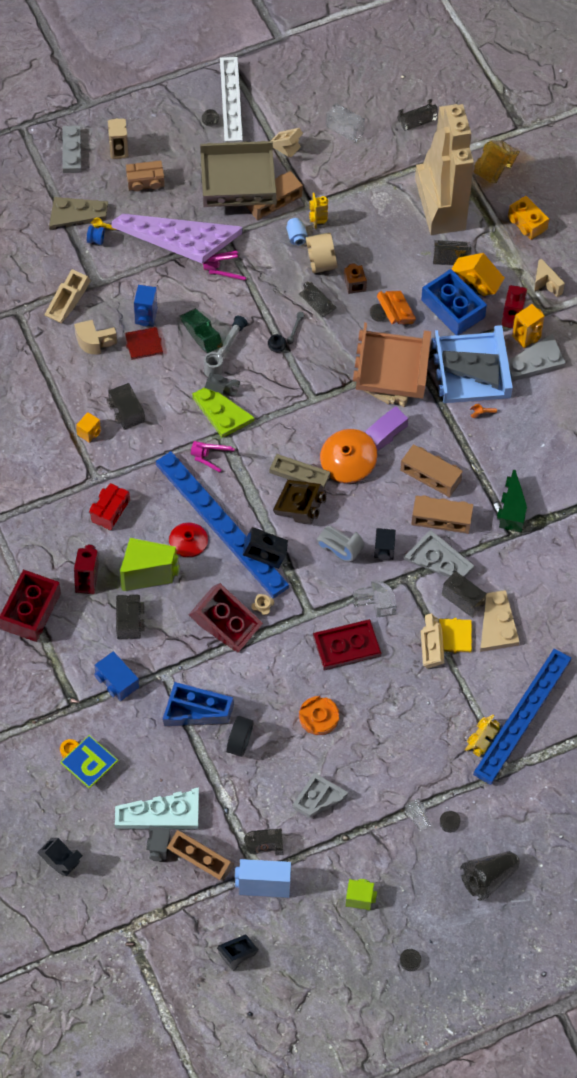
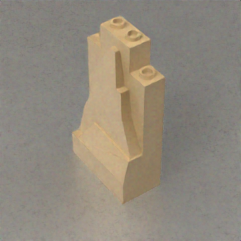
M463 104L439 107L437 132L434 134L431 148L426 154L424 163L416 165L415 180L430 235L466 230L474 161L470 150L471 130Z

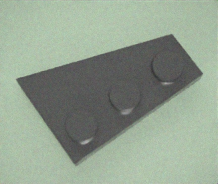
M457 351L442 352L444 371L460 377L467 376L475 379V382L481 384L484 382L492 385V388L498 389V354Z

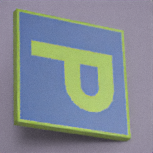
M88 735L60 764L90 789L118 762V759Z

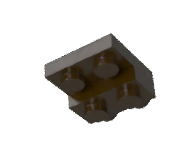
M287 479L273 511L275 515L292 517L295 522L312 524L314 519H318L320 514L319 507L321 503L324 504L326 502L327 494L321 484Z

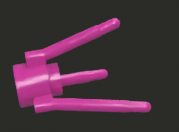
M238 251L216 254L203 262L204 270H209V274L246 280L244 276L216 270V268L220 267V260L238 258Z
M194 441L191 447V455L195 456V461L201 462L218 472L222 470L203 459V457L208 456L210 449L235 451V448L232 446Z

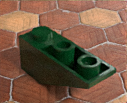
M513 470L511 477L507 476L505 487L508 490L507 493L503 492L501 503L504 506L503 509L499 508L497 520H500L499 528L522 533L527 504L516 470Z

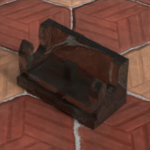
M429 99L426 106L403 113V109L399 110L397 119L404 131L437 120L438 107L436 104L432 105V99Z

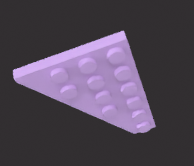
M121 214L112 221V228L199 263L205 262L242 234V227L140 215Z

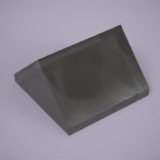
M434 240L433 264L454 265L458 258L471 255V243L467 241Z

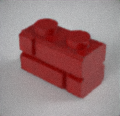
M109 483L106 489L103 488L100 491L98 502L93 503L90 507L91 521L108 530H112L130 502V492Z

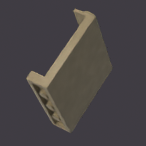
M273 141L200 144L203 207L276 204Z

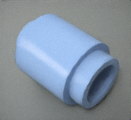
M299 218L290 219L286 227L290 243L297 246L303 245L306 242L305 237H308L304 222Z

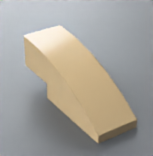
M71 269L64 284H60L45 316L62 323L86 291L91 282L89 277Z

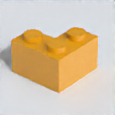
M484 253L460 257L452 267V270L467 285L472 284L482 296L496 294L505 279Z

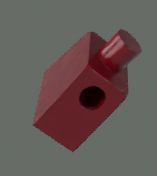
M509 285L503 311L502 327L513 329L515 315H510V310H515L519 313L524 309L527 288Z
M85 545L84 548H79L77 551L74 565L75 593L95 594L99 562L98 550L93 545ZM83 572H89L88 577H85Z

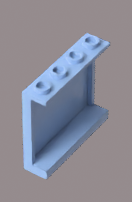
M502 325L494 326V333L439 337L438 330H435V337L431 338L432 349L436 350L434 364L438 365L436 378L441 383L438 389L439 396H443V403L511 398L513 387ZM457 351L498 354V389L492 388V385L484 382L482 384L475 382L473 378L467 376L460 377L444 371L442 352Z

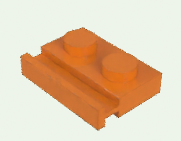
M380 291L377 294V298L391 324L414 323L416 318L401 291H386L385 293Z

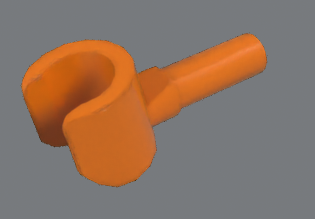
M475 404L469 409L475 411L471 414L472 418H477L482 413H497V408H483L480 404Z

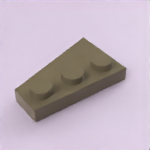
M54 197L49 230H54L59 226L71 227L72 224L76 223L88 224L96 217L105 221L107 218L108 201Z

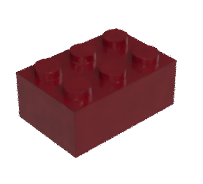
M23 569L0 614V629L37 642L61 595L60 582Z

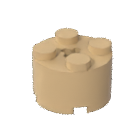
M331 233L305 237L310 262H312V273L338 268Z

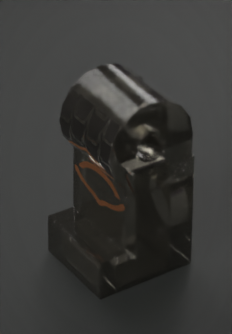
M282 828L248 832L244 837L245 850L250 854L275 850V856L284 855Z

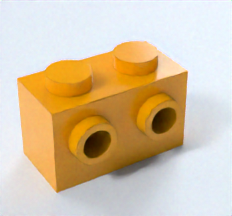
M527 196L522 197L509 206L508 218L510 222L515 224L522 234L526 235L530 240L548 230L549 218Z
M531 304L515 315L512 337L523 348L540 340L544 322L543 312Z

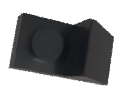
M246 934L217 947L221 958L232 971L236 970L241 961L255 956L259 951Z

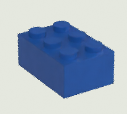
M452 269L422 287L421 300L455 335H460L486 316L487 304Z

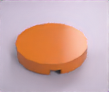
M314 696L307 699L301 705L299 722L308 733L325 735L336 728L339 722V709L331 699Z

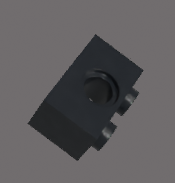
M252 527L244 540L243 556L279 569L287 555L288 540Z

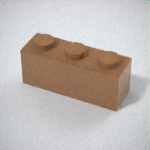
M291 171L281 174L275 179L276 204L245 205L257 220L302 197L303 185Z
M414 444L401 460L400 471L449 498L462 481L463 471L459 467L445 462L441 457L434 456L427 452L426 449Z
M425 495L415 496L411 525L469 534L473 504L464 501H449L445 498H430Z
M179 830L176 831L167 849L221 881H225L235 864Z

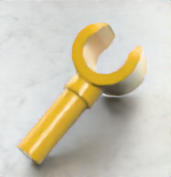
M99 217L94 218L91 222L95 228L104 227L117 230L112 228V225L103 223Z

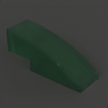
M196 308L179 315L192 338L204 352L208 354L223 347L220 333L212 327L211 321Z

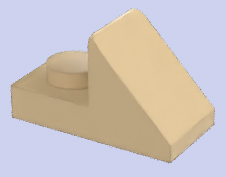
M300 128L279 132L271 140L273 141V148L288 157H292L301 147L298 142L303 132Z
M540 259L538 261L534 291L546 285L551 293L553 292L556 297H559L563 294L565 283Z

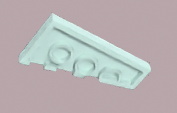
M199 787L184 793L180 791L166 797L158 796L154 797L153 800L144 802L140 800L115 806V829H149V826L165 829H198Z

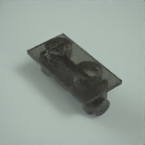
M307 281L304 283V290L299 295L322 318L337 308L312 282Z

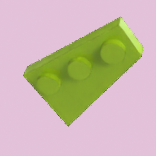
M204 387L192 393V398L221 438L254 422L252 415L219 392Z

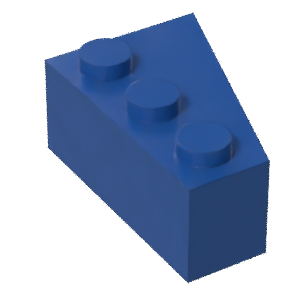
M174 682L163 716L164 726L229 723L234 707L233 697Z

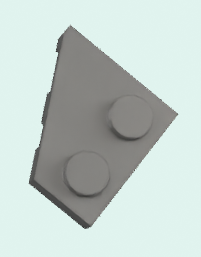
M314 773L293 803L292 808L311 818L346 799L348 792Z

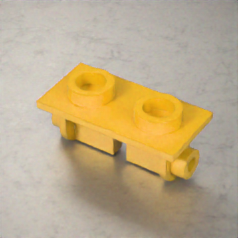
M313 193L312 200L309 201L311 211L309 212L310 223L313 222L315 229H317V224H324L328 220L329 201L325 196L315 198V193Z
M492 714L487 718L483 717L478 722V730L468 738V745L465 751L473 749V753L476 756L484 755L490 745V742L485 737L493 740L500 729V723L496 720L492 721L495 715Z

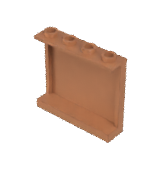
M364 322V329H360L358 341H362V343H358L356 353L360 354V357L356 356L355 368H358V370H354L353 381L356 382V390L423 399L431 331L424 330L423 338L366 331L367 323Z

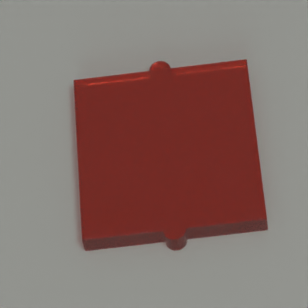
M157 327L125 333L126 348L129 350L131 360L163 354L162 338H159Z

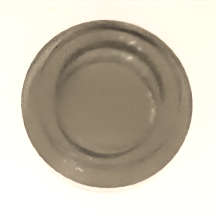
M208 109L202 115V122L206 126H215L219 122V115L215 110Z
M375 304L370 308V316L373 320L381 322L387 318L381 304Z

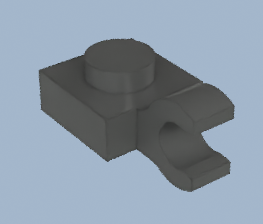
M210 373L205 388L222 394L225 391L230 395L236 396L238 390L232 388V386L239 387L240 381L236 379L227 381L228 379L220 374Z

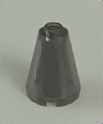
M511 851L468 860L462 863L460 870L463 869L464 871L461 878L468 892L472 896L477 895L479 897L477 900L482 901L487 899L519 869L520 860Z

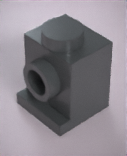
M149 826L146 850L150 851V860H167L169 850L167 847L171 838L170 829Z

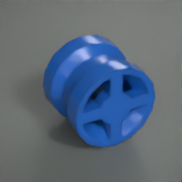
M89 225L87 243L91 244L94 242L102 245L105 228H95L93 225Z

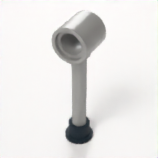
M235 316L232 324L233 328L217 353L210 352L205 355L204 374L207 377L210 373L222 374L224 354L238 332L248 325L244 317Z

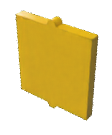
M457 618L439 619L442 627L444 652H453L454 654L457 652L471 653L472 620Z

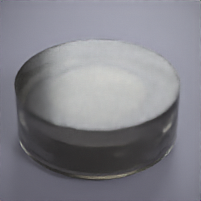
M446 811L440 817V827L445 832H455L460 827L461 819L456 812Z
M406 949L401 953L400 965L404 970L411 972L420 967L421 955L418 951Z

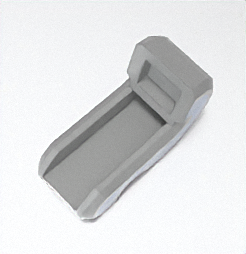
M326 526L317 538L318 545L325 551L331 550L338 558L344 561H353L364 547L363 539L357 532L349 538L332 526Z

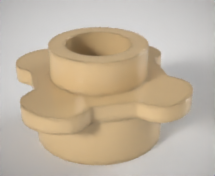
M258 594L251 608L253 611H259L263 615H268L270 613L269 609L274 605V600L265 594Z

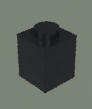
M376 528L374 558H379L380 560L394 559L395 529Z

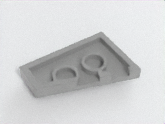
M553 334L508 361L512 381L565 367V361Z

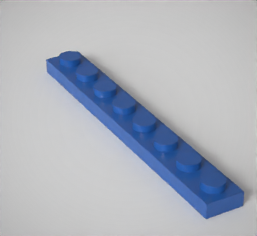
M555 648L552 650L475 769L474 776L490 785L493 783L571 662V657Z

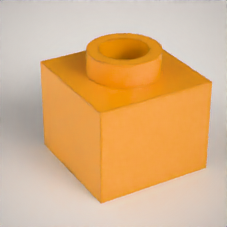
M87 412L76 424L77 435L87 442L96 438L101 432L100 419Z

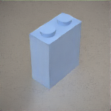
M240 859V867L235 868V887L239 888V895L289 898L291 862Z

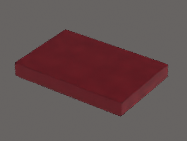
M370 619L313 633V639L323 670L381 657L382 654Z

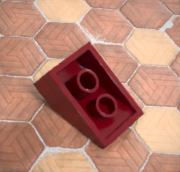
M221 583L214 585L188 614L202 629L237 653L263 624Z

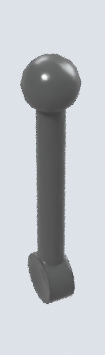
M303 312L297 313V320L291 335L287 338V342L290 344L294 342L293 337L299 322L304 318Z

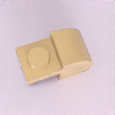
M93 320L74 324L78 344L86 353L98 355L101 354V347H110L117 344L114 327L96 331Z

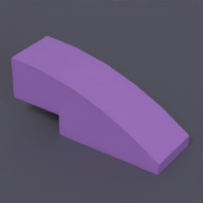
M395 406L364 433L372 438L377 451L392 442L396 434L408 427V418Z

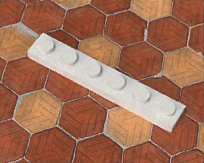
M238 57L220 58L224 140L230 143L243 142Z

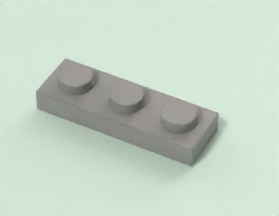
M63 126V173H81V126Z

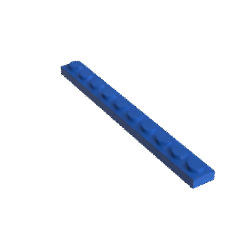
M171 451L156 460V466L273 599L289 589V584L274 567L243 556L246 535Z

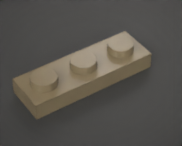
M276 454L269 469L271 474L289 480L318 483L324 489L330 477L329 471Z

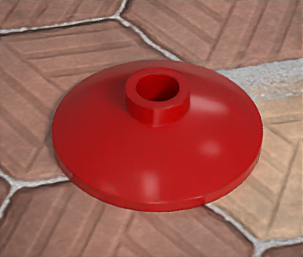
M195 523L179 524L171 531L169 536V545L175 546L176 554L182 557L198 556L206 549L208 544L206 531Z

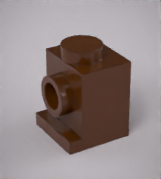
M355 263L349 264L344 268V279L348 294L366 292L367 279L365 278L363 266H358Z

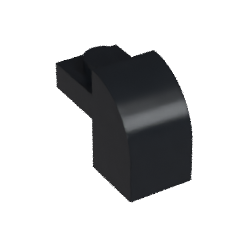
M50 838L37 852L49 866L66 877L81 862L79 859L83 856L78 850H70L59 838Z

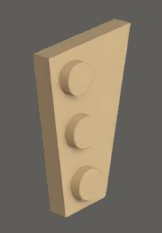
M506 590L487 593L480 652L519 646V638Z

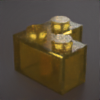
M490 140L485 144L481 158H478L475 162L473 172L490 183H497L505 167L513 166L520 151L504 141Z

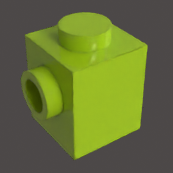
M349 879L345 907L370 910L371 903L376 904L377 891L373 890L374 883L366 879Z

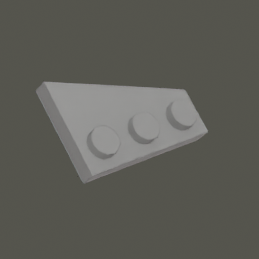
M431 530L404 556V560L459 582H462L474 570L472 563Z

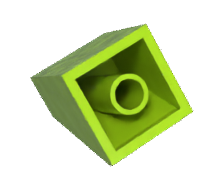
M130 538L120 570L122 591L173 583L174 576H178L180 568L176 547Z

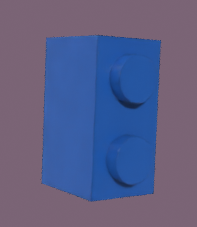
M138 285L134 300L135 324L154 327L158 309L157 287Z
M114 651L94 665V675L98 682L104 683L109 694L112 697L116 696L120 702L139 688L138 677Z

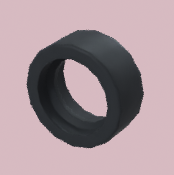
M237 716L228 739L227 753L240 757L244 755L252 734L254 720Z

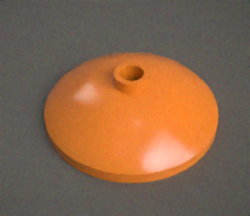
M344 429L334 433L325 441L320 453V462L323 470L329 471L330 478L334 481L355 483L367 477L374 469L378 456L377 448L372 438L363 431ZM345 449H350L348 453H344Z

